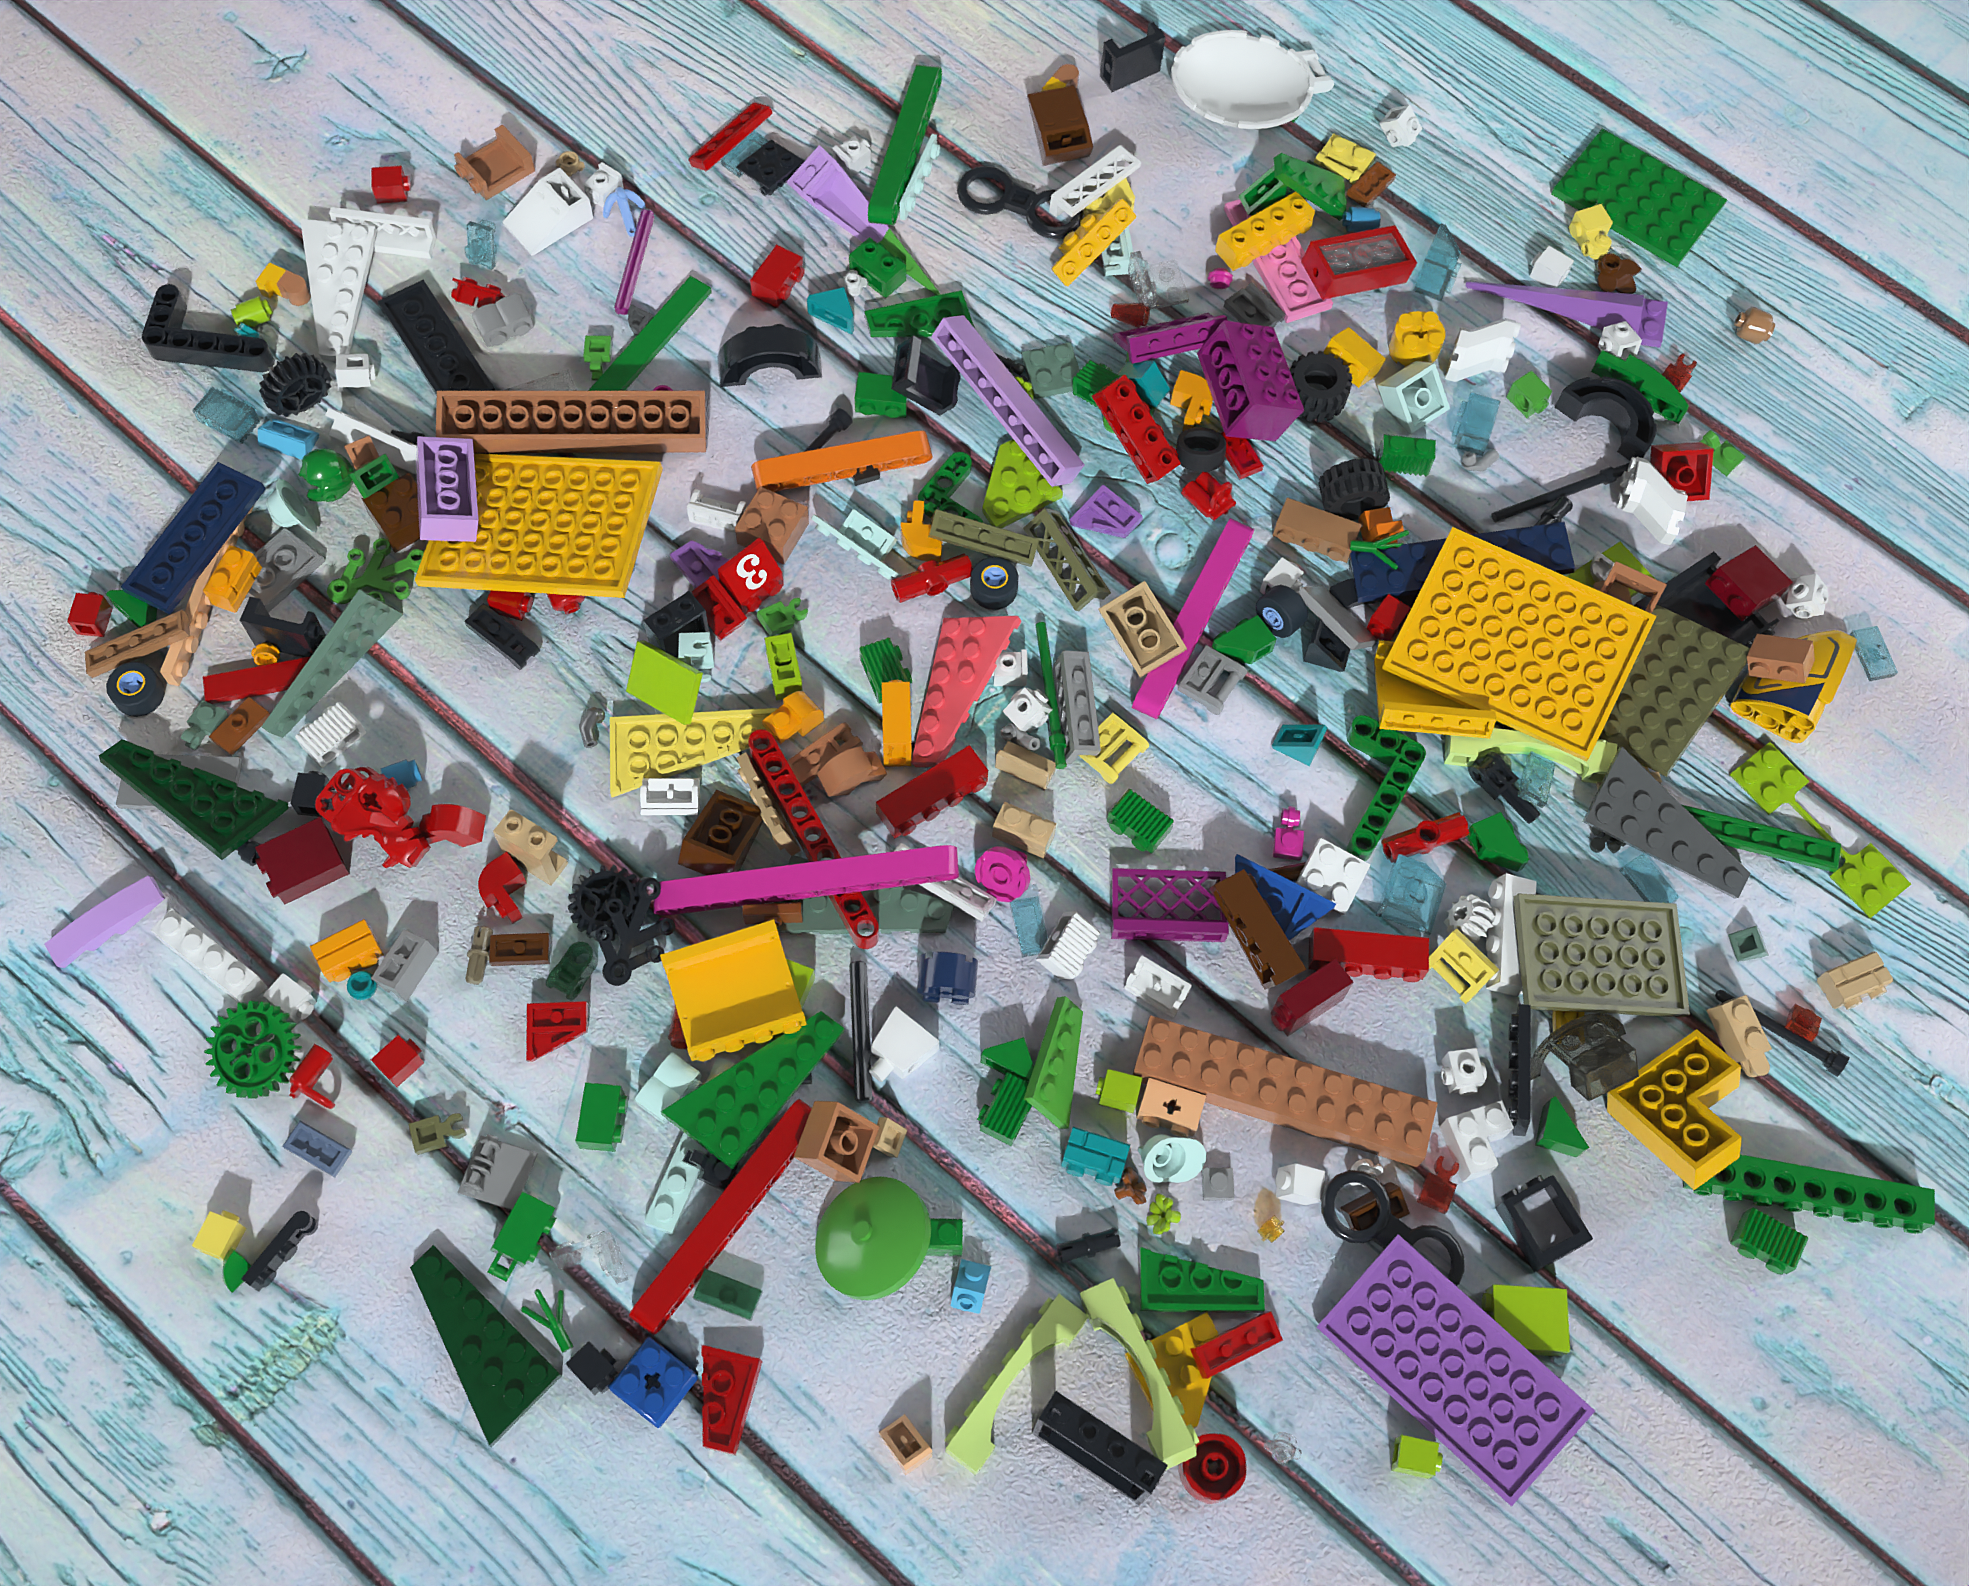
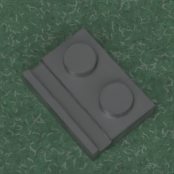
M1252 282L1245 289L1242 288L1226 299L1223 306L1240 323L1275 327L1278 322L1284 321L1285 313Z

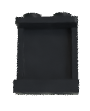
M1154 22L1148 24L1147 37L1121 48L1116 45L1113 39L1103 43L1100 77L1111 92H1115L1160 72L1164 43L1166 41L1164 32Z
M913 335L897 346L891 389L940 416L953 409L957 404L958 385L961 379L960 372L954 364L945 366L920 351L921 339Z
M249 597L240 618L241 624L255 646L268 642L276 646L282 653L303 658L311 657L326 637L314 612L308 611L301 624L273 618L269 615L259 598Z

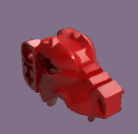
M363 766L355 769L346 768L339 770L315 801L318 813L331 823V827L335 832L344 835V841H350L360 835L363 838L373 835L375 841L389 855L382 864L385 868L393 867L398 863L409 868L416 867L431 848L425 837L418 838L422 834L419 827L412 828L414 821L407 815L411 800L403 783L398 785L394 777L389 779L384 774H379L370 767ZM361 771L366 772L369 775V777H365L361 773ZM349 773V776L346 778V780L343 783H341L343 775ZM332 799L334 809L326 810L327 803L324 800Z

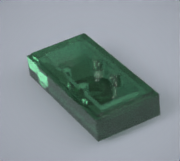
M704 1269L693 1299L751 1321L763 1291Z

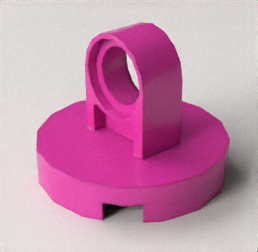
M995 846L987 849L978 858L975 865V876L978 884L982 882L983 886L987 889L986 893L997 898V901L1011 902L1015 898H1019L1029 887L1031 879L1027 866V855L1021 851Z

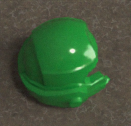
M316 449L303 456L302 467L298 475L310 485L319 487L308 490L307 498L309 501H336L343 497L353 485V481L348 474L353 470L350 462L333 449Z

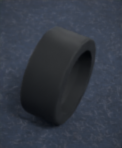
M1195 427L1183 431L1179 434L1176 444L1178 459L1181 462L1180 465L1196 472H1210L1218 469L1225 460V438L1219 432L1204 427ZM1191 448H1205L1211 451L1200 452Z

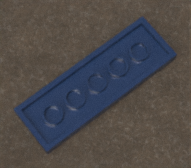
M217 462L122 584V590L170 615L266 490L264 484Z

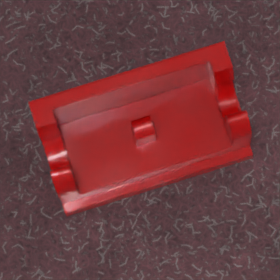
M714 575L692 591L693 596L706 611L708 626L720 641L745 623L747 617Z

